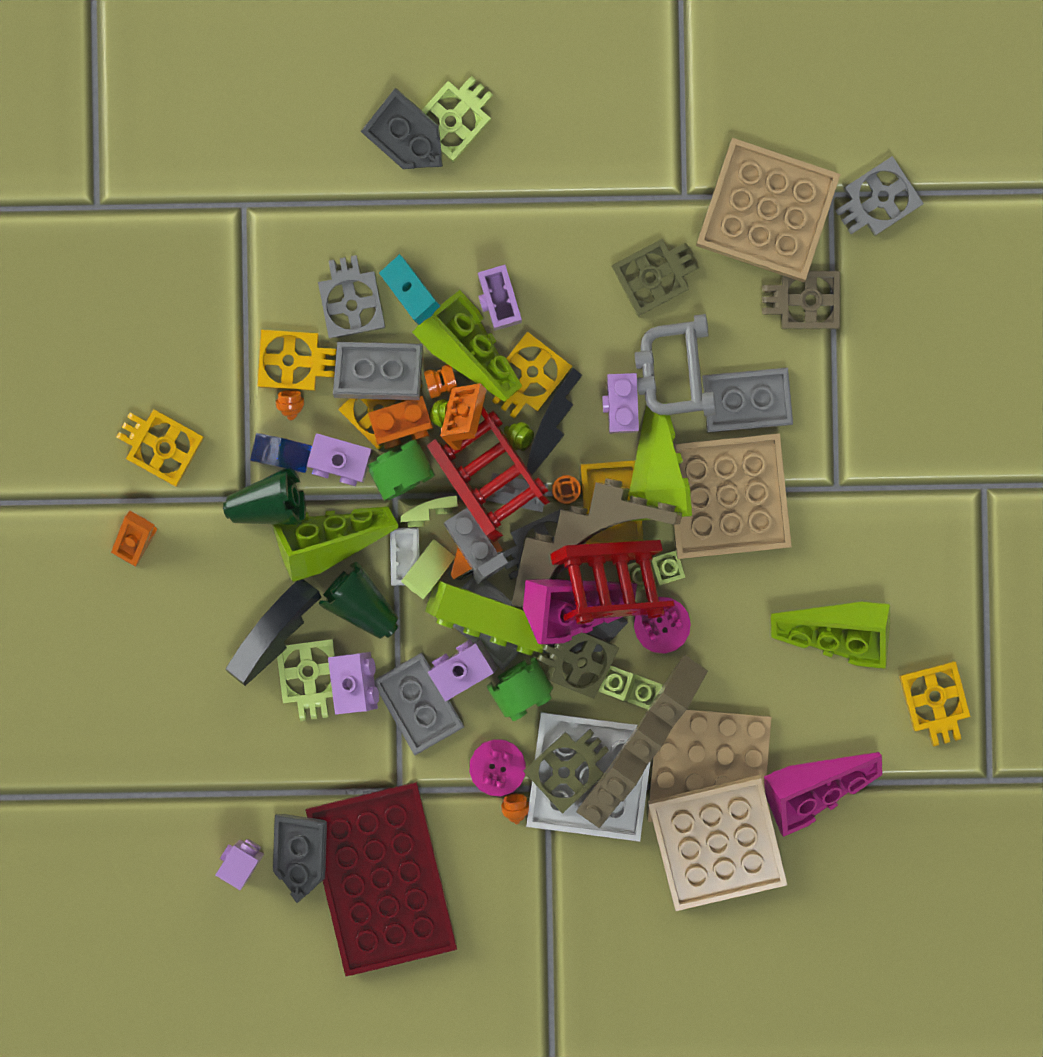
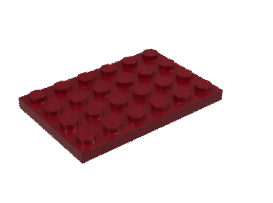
M417 781L305 809L308 818L327 821L326 867L323 885L345 977L457 950Z

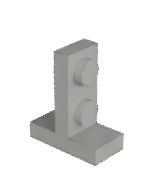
M468 508L443 523L474 572L472 576L477 584L482 583L501 571L508 563L502 553H497Z

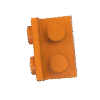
M481 383L455 387L451 390L440 436L453 450H460L463 440L476 437L487 390Z
M420 396V400H407L368 413L377 445H384L385 449L401 445L400 439L409 436L412 437V440L429 436L428 431L433 429L423 396Z

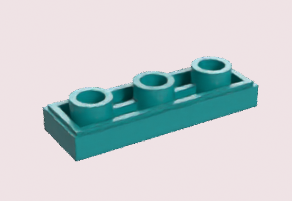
M400 254L379 272L418 325L430 318L440 307V304Z

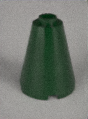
M286 468L228 495L226 502L223 503L225 517L233 523L302 524L301 520H305L306 502L304 491L298 492L296 483L300 482L297 473L292 468Z
M356 561L350 565L353 570L349 574L343 571L332 582L323 594L327 598L326 601L320 600L319 605L379 639L384 636L389 638L399 627L396 623L398 616L362 565Z

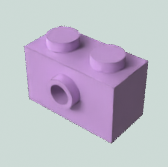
M506 265L478 272L483 294L478 297L483 312L489 311L494 331L522 323Z
M637 373L608 374L607 395L602 396L603 413H608L609 434L637 433L639 431Z
M316 433L307 467L313 468V475L328 479L329 474L341 476L339 482L356 486L357 481L364 483L368 469L367 465H369L373 450Z
M469 639L456 647L458 652L451 657H448L447 653L432 661L434 667L428 671V674L445 701L492 675L498 669L481 639L474 643Z
M371 652L328 657L335 715L378 709L379 691L374 682L376 666L373 658H371Z
M246 839L245 842L239 840L234 846L229 844L220 857L224 862L216 876L241 890L264 856L259 851L261 847L249 839Z

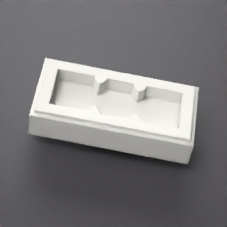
M398 528L390 533L391 586L404 585L401 580L420 557L419 528Z

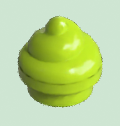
M446 399L436 401L429 413L430 420L441 428L447 411L448 401Z
M519 422L504 427V434L515 450L520 449L524 451L530 446L534 437V431L530 429L528 424Z

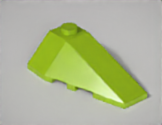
M459 290L442 303L434 314L418 325L412 333L433 355L475 383H481L487 391L505 402L522 385L506 357L499 355L494 343L496 339L493 334H487L481 321L484 318L481 313Z
M646 406L629 498L636 496L648 499L647 505L658 507L659 502L676 506L675 511L682 513V517L692 516L690 485L688 478H682L679 464L683 460L681 453H676L674 449L675 431L670 415L656 414ZM644 518V519H636V520H631V521H643V520H652V519Z
M388 506L354 509L350 514L337 515L335 510L326 511L323 516L310 517L307 512L305 520H301L302 524H272L284 565L292 582L320 574L398 529V523Z
M854 602L771 614V638L801 648L811 646L823 650L822 655L831 658L833 654L848 658V663L856 666L886 669L890 631V604Z

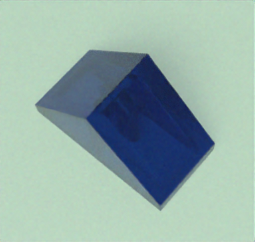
M256 433L250 461L284 469L292 468L295 471L306 473L312 445Z

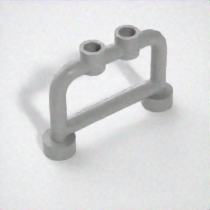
M706 314L694 315V321L651 328L641 339V352H635V363L637 369L643 370V377L637 378L639 395H645L646 404L652 412L659 415H673L704 411L705 416L716 415L714 392L702 393L697 338L709 337ZM685 334L691 401L662 404L656 398L657 390L654 376L652 343L659 337Z

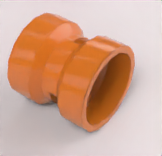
M444 365L441 370L437 371L432 369L423 371L431 399L439 397L441 393L446 391L451 393L452 388L457 387L454 372L450 365ZM441 376H443V380H444V383H445V385H443V386H442V382H441V379H440Z
M570 475L559 477L552 487L554 499L561 504L575 502L581 493V486L578 480Z

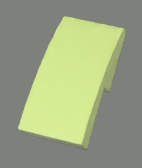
M458 496L438 498L420 504L401 516V522H407L408 528L425 527L424 521H431L430 509H435V514H453L452 508H458Z
M433 539L401 582L412 592L424 599L455 559V556Z
M677 551L653 557L651 566L656 586L685 578L681 561L677 559ZM639 563L629 564L628 569L631 582L637 583L636 592L645 590Z
M610 666L598 692L649 709L663 684Z

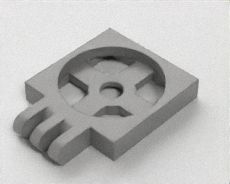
M892 156L844 188L850 201L838 208L836 213L839 216L849 210L850 215L841 221L844 225L852 220L856 221L857 224L852 225L848 229L850 234L867 225L873 235L876 236L924 203ZM882 171L891 172L896 175L898 180L890 186L883 185L876 174ZM866 181L873 192L871 198L861 204L859 198L862 183ZM906 190L908 203L905 210L900 212L894 203L895 195ZM885 191L888 193L889 198L886 202H881L878 199L879 192ZM877 207L884 208L890 220H878L868 215V213Z
M357 255L351 256L352 268L347 267L345 257L340 258L342 270H336L335 260H329L332 280L318 282L329 339L384 329L385 323L375 272L360 274ZM359 281L364 283L372 290L373 295L360 298L355 294L353 282ZM342 285L344 292L342 301L329 304L328 297L335 286ZM349 300L357 302L356 310L350 311L347 309L346 304ZM375 307L376 311L371 321L362 326L360 314L363 309ZM344 313L349 318L351 329L339 327L332 321L331 316Z

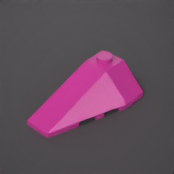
M539 579L526 580L523 610L539 644L566 643L579 633L586 634L599 624L604 622L610 623L621 618H597L586 624H576V620L564 621L563 615L576 609L571 581ZM583 581L588 607L600 606L595 581ZM607 581L612 605L624 604L620 583ZM631 582L636 599L637 583Z
M876 752L791 765L764 776L765 795L781 835L784 837L809 826L816 821L814 816L828 807L831 811L838 806L836 802L847 793H857L882 775V755Z

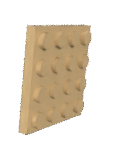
M732 138L696 246L805 282L841 174Z
M780 433L673 444L675 452L681 453L683 462L679 464L682 478H688L692 516L682 517L680 524L674 525L677 559L792 547Z
M687 709L673 726L663 746L652 759L649 801L761 775L765 791L764 776H767L771 716ZM648 807L647 821L653 822L650 808Z
M761 775L648 801L675 911L787 886Z

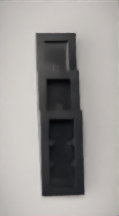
M574 368L556 392L540 423L527 463V469L532 476L565 435L556 427L573 407V404L566 399V396L582 378V374Z
M304 579L297 580L258 621L229 662L226 671L244 686L252 681L287 649L284 641L304 624L301 616L322 598L319 590Z

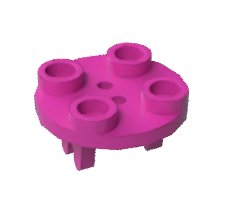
M658 597L659 601L674 600L668 597ZM674 600L675 606L664 611L665 615L661 616V623L657 622V618L649 619L648 615H635L634 631L636 638L643 647L655 653L665 654L676 651L685 643L690 634L691 622L688 612L681 603ZM664 627L667 628V632H666V633H663V632H662V629H663Z
M493 739L483 742L474 751L470 759L469 772L473 783L480 791L490 796H504L512 793L521 785L525 777L523 770L526 768V762L523 753L516 745L506 740ZM490 764H494L495 768L491 769L489 767ZM501 767H505L506 771L502 772L500 770Z

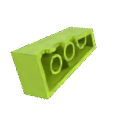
M440 580L434 585L425 612L436 617L437 624L451 629L454 624L464 627L463 633L478 638L481 633L491 636L490 642L506 647L507 642L517 645L516 651L530 656L533 655L534 651L543 653L542 648L544 644L537 643L523 609L506 605L489 597L480 596L460 587L451 586Z

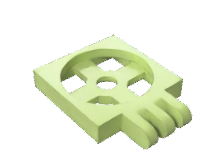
M473 76L459 90L447 81L422 109L426 115L431 111L439 118L440 143L448 133L453 132L463 140L458 146H444L441 143V152L453 163L491 121V118L482 111V108L493 97V94L488 91L480 99L478 96L485 88L482 84H479L472 92L470 88L476 82ZM446 98L461 100L453 110H446L438 103V101ZM469 109L474 112L476 120L475 128L472 131L462 124V117ZM448 116H453L456 119V124L453 127L445 124Z
M333 639L286 645L287 649L277 657L283 703L297 702L300 721L306 720L305 709L309 708L311 720L317 719L316 707H321L322 717L328 718L327 698L333 697L331 682L323 692L317 693L315 680L320 675L330 674L329 663L316 664L312 660L311 648H319L328 657L335 656ZM299 649L301 659L297 667L285 668L284 665L288 656L294 650ZM305 666L313 668L314 673L312 676L306 677L303 674ZM299 678L304 682L305 695L293 691L286 680Z

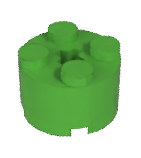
M416 439L402 445L401 449L394 453L391 450L380 455L376 461L367 465L369 473L384 501L398 497L416 488L415 486L420 484V481L425 483L435 476Z
M536 657L531 658V664L527 665L524 660L497 676L500 682L495 686L492 682L487 685L488 691L504 717H510L512 721H516L526 715V709L534 704L539 707L551 700L550 693L554 688L547 679Z

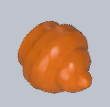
M297 390L281 391L278 393L276 408L281 411L282 415L287 416L288 420H294L303 409L304 398L301 397V392Z
M509 794L504 797L501 811L506 818L517 825L528 815L529 802L523 794Z

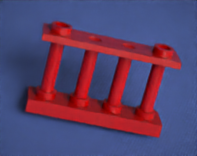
M482 407L481 415L485 420L478 424L475 438L462 441L460 450H453L447 443L443 446L436 439L426 446L485 535L495 542L503 536L498 528L502 525V520L536 496L544 505H547L550 501L545 493L549 490L539 477L534 479L500 429L503 423L495 411L492 410L489 413ZM492 430L500 442L467 466H460L458 468L453 461L457 457L456 454L486 432ZM504 452H507L514 465L478 490L476 488L473 490L468 483L472 480L471 476ZM522 474L530 487L497 511H490L488 513L483 506L486 503L485 499Z
M661 540L565 545L550 554L552 565L564 564L565 568H568L576 605L575 610L563 615L564 621L576 620V624H586L597 618L648 615V618L652 619L664 616V611L674 607L675 604L674 600L659 601L651 561L653 560V555L663 551ZM630 560H636V563L640 565L647 602L645 603L635 602L627 562ZM606 561H612V564L616 565L624 604L612 605L603 565ZM582 563H588L593 569L600 606L588 607L579 567Z

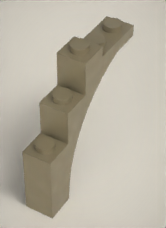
M605 478V483L596 482L589 514H587L588 509L571 505L570 510L560 511L554 541H552L553 536L536 533L535 537H526L511 605L523 607L526 580L557 578L564 564L552 565L550 554L561 547L584 544L593 536L609 527L636 519L648 518L677 525L681 522L682 513L675 511L676 506L659 502L658 507L647 505L648 499L631 496L630 500H627L630 489L622 487V481Z
M684 655L671 671L658 695L595 787L580 804L576 811L579 815L600 829L620 802H623L637 785L648 763L663 746L671 729L689 707L708 670L688 656Z

